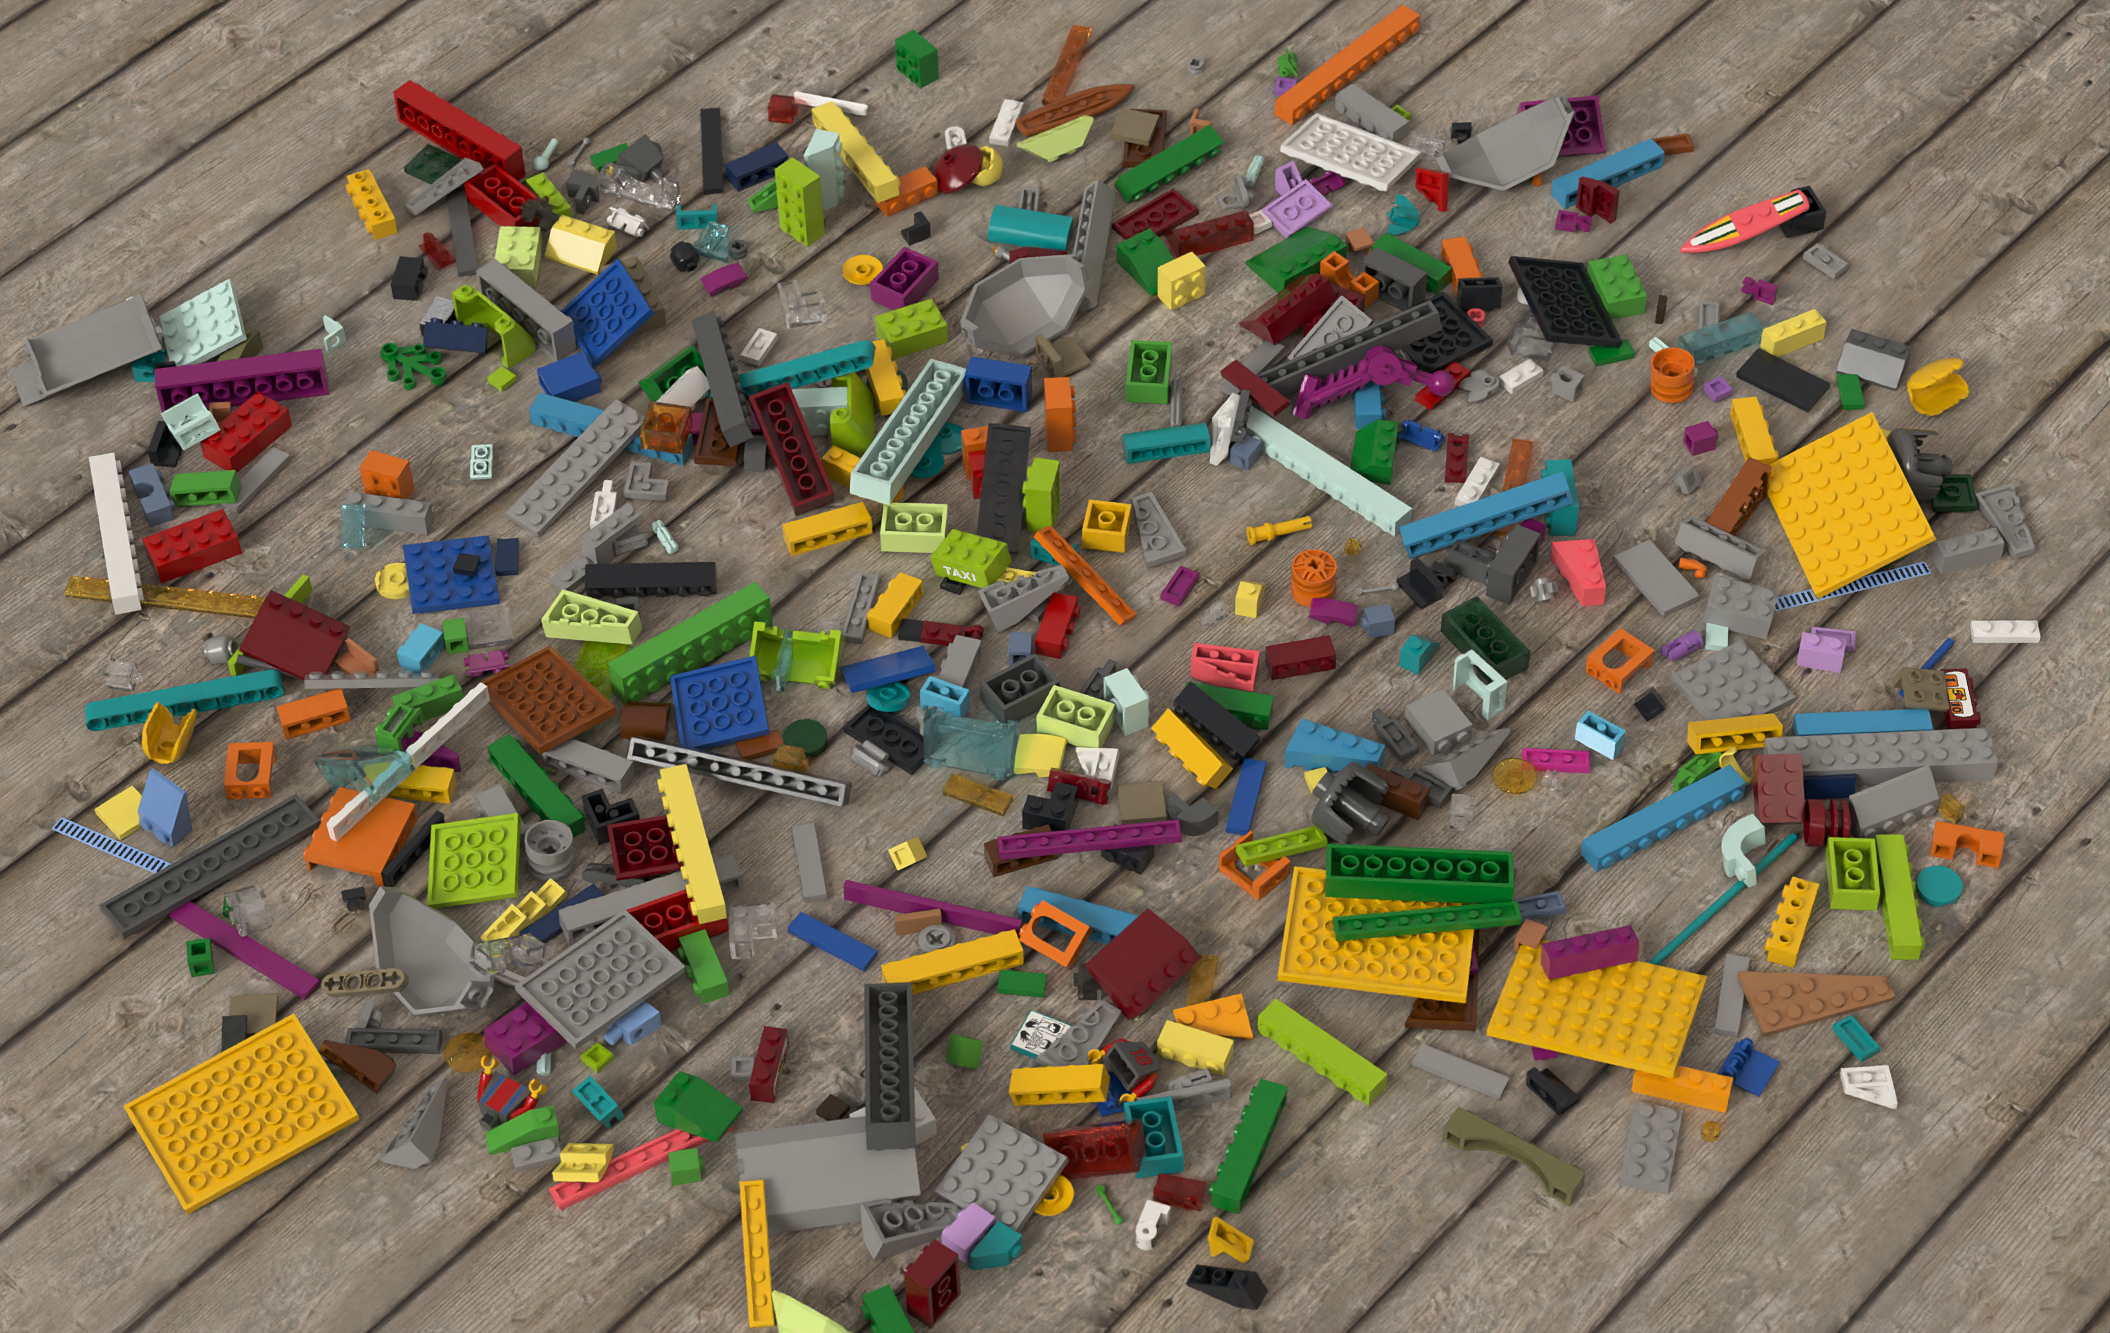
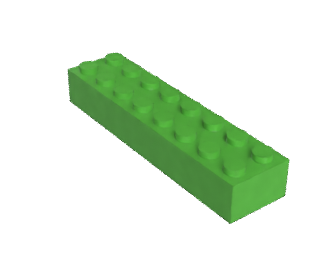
M754 582L608 662L612 692L623 704H626L627 701L639 702L642 698L657 692L660 688L671 683L670 676L693 671L705 663L711 662L723 653L729 652L739 644L750 640L753 635L754 621L765 622L766 627H772L770 597Z

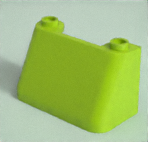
M464 285L452 292L457 321L464 322L465 326H472V323L484 324V328H488L502 340L504 356L501 359L505 367L508 369L512 368L536 351L535 339L477 289Z
M853 372L832 378V387H847V408H837L831 412L832 446H837L857 457H862L875 439V399L868 387Z
M754 621L749 657L756 655L761 682H765L768 679L815 684L819 688L830 689L836 683L844 650L845 637L841 630L830 629V634L827 635L825 631L812 633L779 629L778 626L771 628L766 627L765 622Z

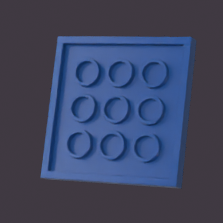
M616 259L561 310L564 315L569 316L573 320L576 342L586 358H590L594 367H597L655 313L627 268L619 259Z
M489 535L403 545L413 614L499 604ZM459 553L480 556V563L475 577L453 573V567Z
M756 655L670 676L681 745L704 750L770 734Z

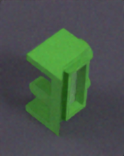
M398 702L395 708L391 707L387 712L386 720L383 723H379L375 728L378 746L401 754L403 752L402 737L405 736L410 739L413 737V723L420 726L424 724L421 707L415 709Z

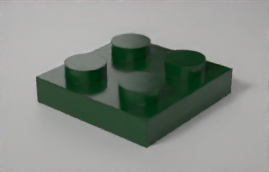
M1951 474L1948 478L1943 479L1942 485L1937 486L1940 488L1939 493L1931 500L1933 512L1976 511L1977 501L1971 474Z

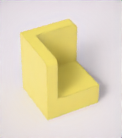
M918 836L888 850L897 870L927 857Z

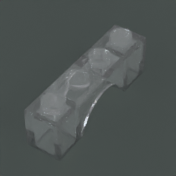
M609 162L605 164L598 174L600 192L670 212H673L681 200L679 182L660 177L655 184H644L634 179L625 167Z

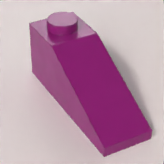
M414 730L411 739L403 736L401 739L403 752L401 754L393 752L394 758H399L423 733ZM443 745L421 764L430 767H446L454 769V772H461L459 755Z

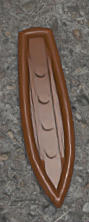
M1111 84L1082 90L1017 118L1015 123L1018 130L1026 137H1029L1084 115L1094 117L1121 103L1135 89V85Z

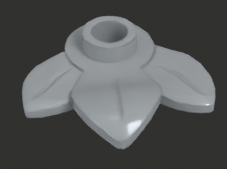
M1483 370L1472 371L1471 377L1463 379L1458 387L1470 392L1468 402L1472 403L1485 399L1488 394L1496 393L1499 389L1500 381L1495 375H1489Z

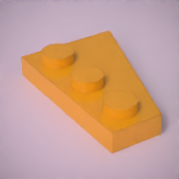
M1242 993L1173 1010L1176 1023L1224 1038L1232 1039L1234 1037L1253 1040Z

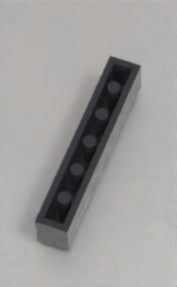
M715 562L585 564V591L587 596L592 598H602L603 596L623 598L627 595L638 596V598L646 597V595H655L657 597H667L668 595L687 597L690 594L710 596L711 594H717V568Z

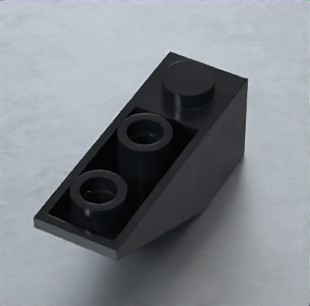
M1196 1265L1186 1282L1187 1286L1234 1307L1258 1310L1268 1292L1257 1272Z

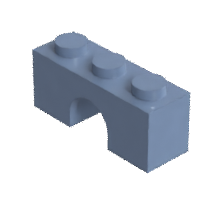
M153 463L129 470L132 486L137 498L141 501L149 527L174 520L172 511L176 510L172 498H167L170 494L166 484H161L164 482L161 471H156Z

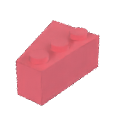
M1595 539L1552 542L1550 560L1553 564L1557 565L1560 575L1566 578L1570 584L1569 588L1581 605H1604L1606 584Z
M1194 643L1191 656V677L1217 687L1255 692L1260 651Z

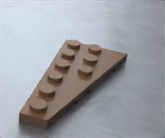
M1738 971L1737 973L1739 982L1763 1037L1888 1003L1895 999L1894 992L1886 976Z

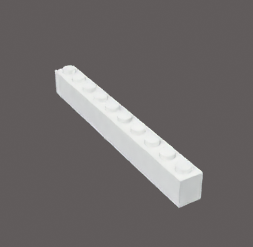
M114 453L89 457L115 615L141 610L140 601L144 600L142 588H138V586H142L140 574H135V572L139 571L137 559H133V557H137L135 545H130V543H134L132 530L128 531V529L132 528L130 516H126L129 514L128 504L123 502L127 500L125 488H121L125 486L122 474H118L122 473L120 460L116 461Z

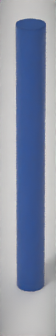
M1947 638L1920 669L1931 670L1954 645V641L1951 638ZM1903 689L1899 691V694L1902 697H1904Z

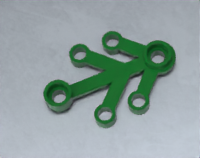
M386 343L380 350V357L388 363L387 377L390 382H396L400 379L399 370L396 369V361L403 364V386L406 390H412L416 387L415 378L412 376V369L429 377L430 381L437 386L443 385L447 379L446 371L443 367L430 369L420 364L430 362L432 365H439L442 362L440 352L434 351L426 354V348L422 343L401 348L397 347L395 343ZM412 353H414V355H415V356H410V357L405 356V355H407V354H412Z

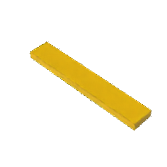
M764 1180L741 1181L740 1197L749 1328L775 1327Z

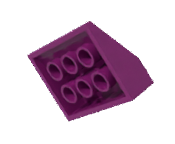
M1599 96L1567 98L1574 110V114L1558 157L1606 153ZM1546 100L1520 102L1517 112L1520 113Z

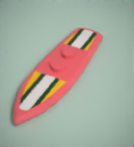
M1796 190L1734 211L1696 232L1680 248V251L1682 253L1709 252L1744 242L1807 211L1810 208L1809 201L1802 191Z

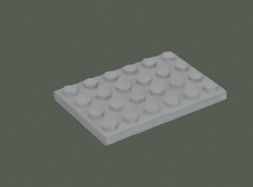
M624 909L517 983L515 991L575 1049H578L685 972V966Z

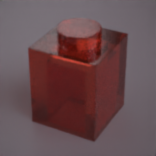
M772 94L768 104L769 122L792 124L794 117L798 115V105H795V97Z

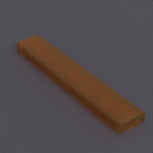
M1072 25L1043 95L1042 105H1047L1066 96L1090 37V27Z
M1512 439L1502 492L1526 484L1534 441ZM1517 523L1494 530L1493 535L1506 537L1509 531L1512 532Z

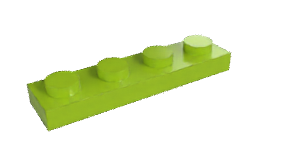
M1312 826L1236 845L1235 852L1246 867L1279 859L1283 856L1287 857L1327 847L1328 839L1319 828Z

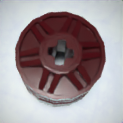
M1806 799L1805 822L1803 823L1805 846L1822 847L1825 837L1849 838L1851 814L1847 800H1840L1838 809L1836 800H1830L1828 810H1825L1823 799Z

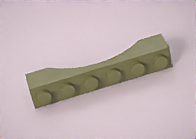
M1457 1107L1444 1126L1443 1141L1462 1151H1491L1517 1160L1537 1176L1548 1196L1569 1207L1584 1186L1586 1172L1582 1171L1579 1167L1562 1161L1558 1156L1539 1149L1535 1144L1518 1138L1514 1133L1497 1127L1491 1121L1483 1120L1469 1110Z

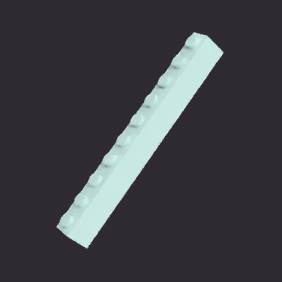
M1252 405L1250 413L1245 412V415L1249 416L1245 428L1246 434L1262 441L1261 451L1270 458L1277 460L1286 468L1297 473L1301 478L1308 480L1318 489L1325 491L1335 500L1342 502L1349 509L1359 513L1366 520L1373 522L1383 531L1390 533L1394 537L1400 532L1399 527L1411 523V507Z

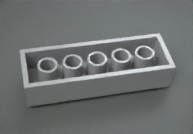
M496 259L476 270L479 292L515 320L535 339L536 345L555 361H559L577 350L573 320L569 316L564 315L556 305L548 302L545 296L538 294L530 284L527 285L522 281L519 275L512 273L505 264H501Z

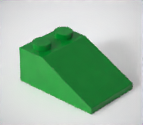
M1149 228L1117 244V263L1152 297L1157 295L1158 267L1174 259L1162 240Z
M681 1071L675 1075L653 1102L658 1123L717 1143L744 1111L742 1106L701 1078Z

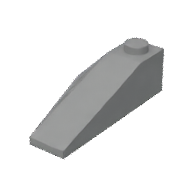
M1063 565L1037 571L1031 577L1017 576L1016 581L1005 583V580L995 582L978 590V593L997 632L1009 629L1012 625L1021 621L1069 580V576Z
M1510 728L1493 730L1472 740L1471 744L1453 749L1454 753L1434 758L1420 766L1425 774L1452 788L1454 787L1455 790L1462 789L1467 786L1468 781L1475 778L1511 732Z
M446 1078L430 1086L414 1107L416 1112L401 1125L404 1130L398 1138L393 1137L388 1143L380 1158L383 1163L416 1169L423 1164L428 1165L434 1160L436 1156L435 1151L440 1141L448 1084Z
M880 1199L863 1203L861 1205L863 1240L874 1260L894 1256L940 1237L945 1227L952 1225L957 1219L960 1210L954 1203L941 1202L913 1204V1201L905 1200L904 1203L891 1202V1199Z

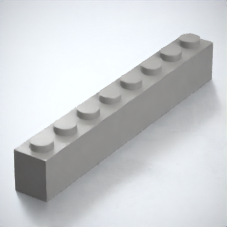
M1099 179L1084 189L1073 254H1078L1079 262L1085 266L1086 274L1093 278L1077 310L1081 314L1092 310L1098 303L1097 299L1115 199V192Z
M733 855L720 857L713 861L722 895L743 889L742 873ZM676 871L661 878H655L639 885H633L617 892L589 899L586 902L567 906L564 909L558 910L560 926L569 945L576 943L624 909L627 910L685 890V884H688V880H683L681 871Z

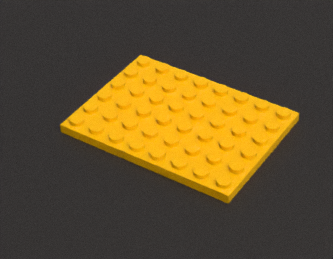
M1873 412L1769 464L1772 470L1767 494L1817 599L1937 540Z
M1294 866L1277 981L1466 1003L1474 929L1336 941L1332 918L1475 904L1325 897L1326 870Z
M1541 940L1537 949L1523 944L1520 945L1487 1027V1036L1674 1078L1707 983V976L1635 961L1549 980L1541 966V950L1543 943L1551 941Z
M294 1013L123 1106L187 1215L360 1120L354 1107Z

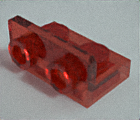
M1159 1173L1156 1186L1153 1189V1201L1168 1206L1180 1207L1188 1211H1201L1207 1182Z

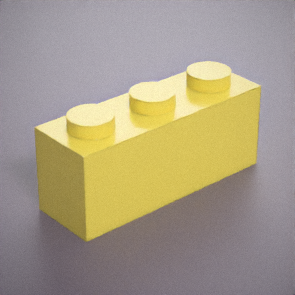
M1816 309L1805 312L1763 329L1760 347L1764 351L1780 357L1823 340L1827 321Z
M1169 1020L1166 1021L1157 1041V1054L1162 1058L1183 1063L1188 1067L1207 1068L1209 1073L1222 1076L1225 1075L1234 1052V1040Z

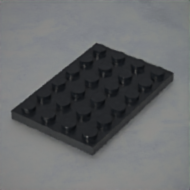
M1519 256L1510 257L1508 263L1546 341L1604 346L1607 348L1620 347L1622 340L1583 263Z

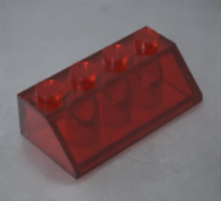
M1247 210L1169 230L1164 232V236L1177 258L1189 252L1199 256L1253 241L1254 222Z
M1142 1119L1058 1128L1043 1134L1046 1146L1068 1158L1069 1162L1060 1173V1175L1068 1180L1140 1171L1146 1143Z

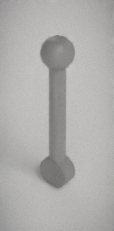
M589 138L583 139V144L571 160L567 161L569 168L575 166V160L585 146L590 144Z
M1392 583L1389 586L1368 589L1358 587L1355 589V595L1360 597L1364 593L1391 589L1397 591L1399 584Z

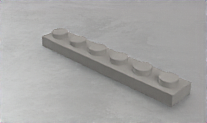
M402 670L399 671V674H390L389 671H377L376 674H367L366 671H356L354 674L335 671L332 672V675H323L322 672H310L309 675H305L304 683L305 689L419 687L438 680L439 673H434L433 670H423L421 673Z

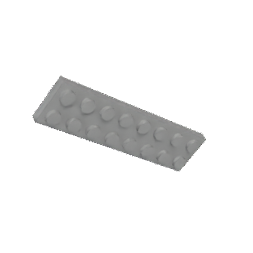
M615 399L506 512L507 518L539 538L649 423L648 418Z

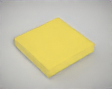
M133 786L94 809L96 815L120 840L141 828L138 808L142 795Z

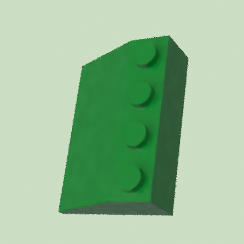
M1306 227L1247 260L1246 265L1279 293L1300 276L1314 273L1320 274V261L1334 251L1347 259V245L1335 234Z

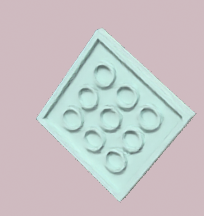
M230 279L160 316L169 361H175L176 366L203 363L247 339L234 283Z

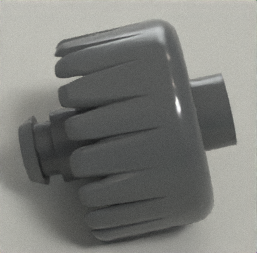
M1898 428L1890 432L1886 440L1917 501L1928 502L1939 493L1940 488L1937 486L1942 485L1943 479L1951 475L1952 460L1946 455L1920 453V450L1916 449L1917 446L1923 444V440L1918 438H1926L1928 435H1939L1936 431Z
M1358 762L1348 763L1336 777L1330 772H1326L1312 792L1313 795L1320 799L1311 815L1312 824L1340 844L1351 843L1346 836L1351 835L1353 832V828L1346 823L1348 821L1353 822L1364 831L1369 829L1372 832L1371 835L1378 836L1390 818L1387 813L1385 815L1380 813L1381 808L1370 800L1378 804L1381 803L1383 797L1380 793L1385 795L1387 793L1386 788L1389 789L1387 782Z

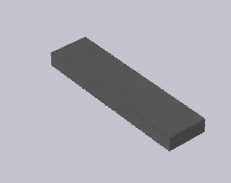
M348 1028L345 1044L378 1050L381 1053L440 1054L443 1034L442 1030Z

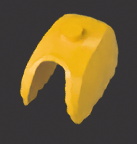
M1944 358L1931 362L1917 370L1907 382V390L1915 411L1922 415L1934 416L1968 397V384L1959 374L1954 372L1962 368L1964 364L1962 359Z
M156 702L153 710L148 714L142 733V749L147 757L161 764L174 763L180 760L192 738L197 710L192 709L190 713L182 718L181 723L177 725L174 723L173 715L169 712L168 708L161 705V702Z

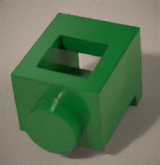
M210 938L186 941L187 963L191 977L215 974L213 948Z

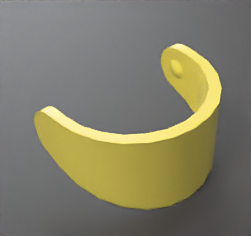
M1732 746L1720 756V767L1722 769L1731 765L1745 780L1746 785H1749L1752 779L1737 764L1733 755L1737 752V749Z

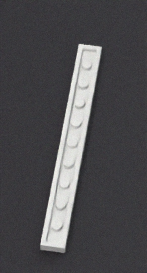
M480 682L475 688L471 689L460 702H457L435 725L425 731L387 769L379 773L376 779L367 787H364L340 812L332 816L329 822L326 823L330 838L336 842L342 838L490 701L488 687Z

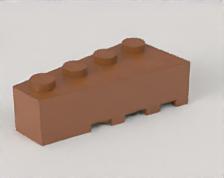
M1748 457L1725 495L1715 507L1714 512L1710 517L1706 518L1705 522L1736 537L1766 498L1772 467Z

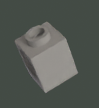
M1562 366L1551 377V393L1574 402L1583 390L1585 375Z

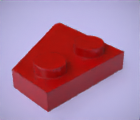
M1424 167L1416 168V189L1423 193L1429 202H1435L1438 205L1437 210L1439 212L1448 211L1449 173Z

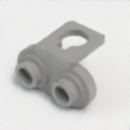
M1240 174L1234 175L1236 192L1217 195L1221 210L1246 208L1253 202L1252 191L1247 190V177H1243ZM1227 198L1237 200L1233 204H1225L1223 202Z

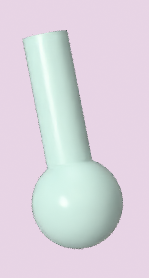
M552 138L543 154L534 159L533 166L536 170L548 168V159L559 143L556 139Z

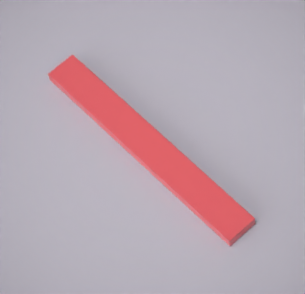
M732 1125L726 1133L734 1130V1125ZM676 1129L611 1159L604 1176L599 1182L563 1181L550 1187L549 1191L559 1210H563L668 1161V1152L693 1149L711 1140Z

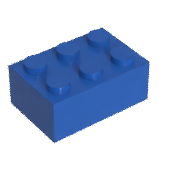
M971 356L965 372L966 403L1027 413L1032 398V366Z

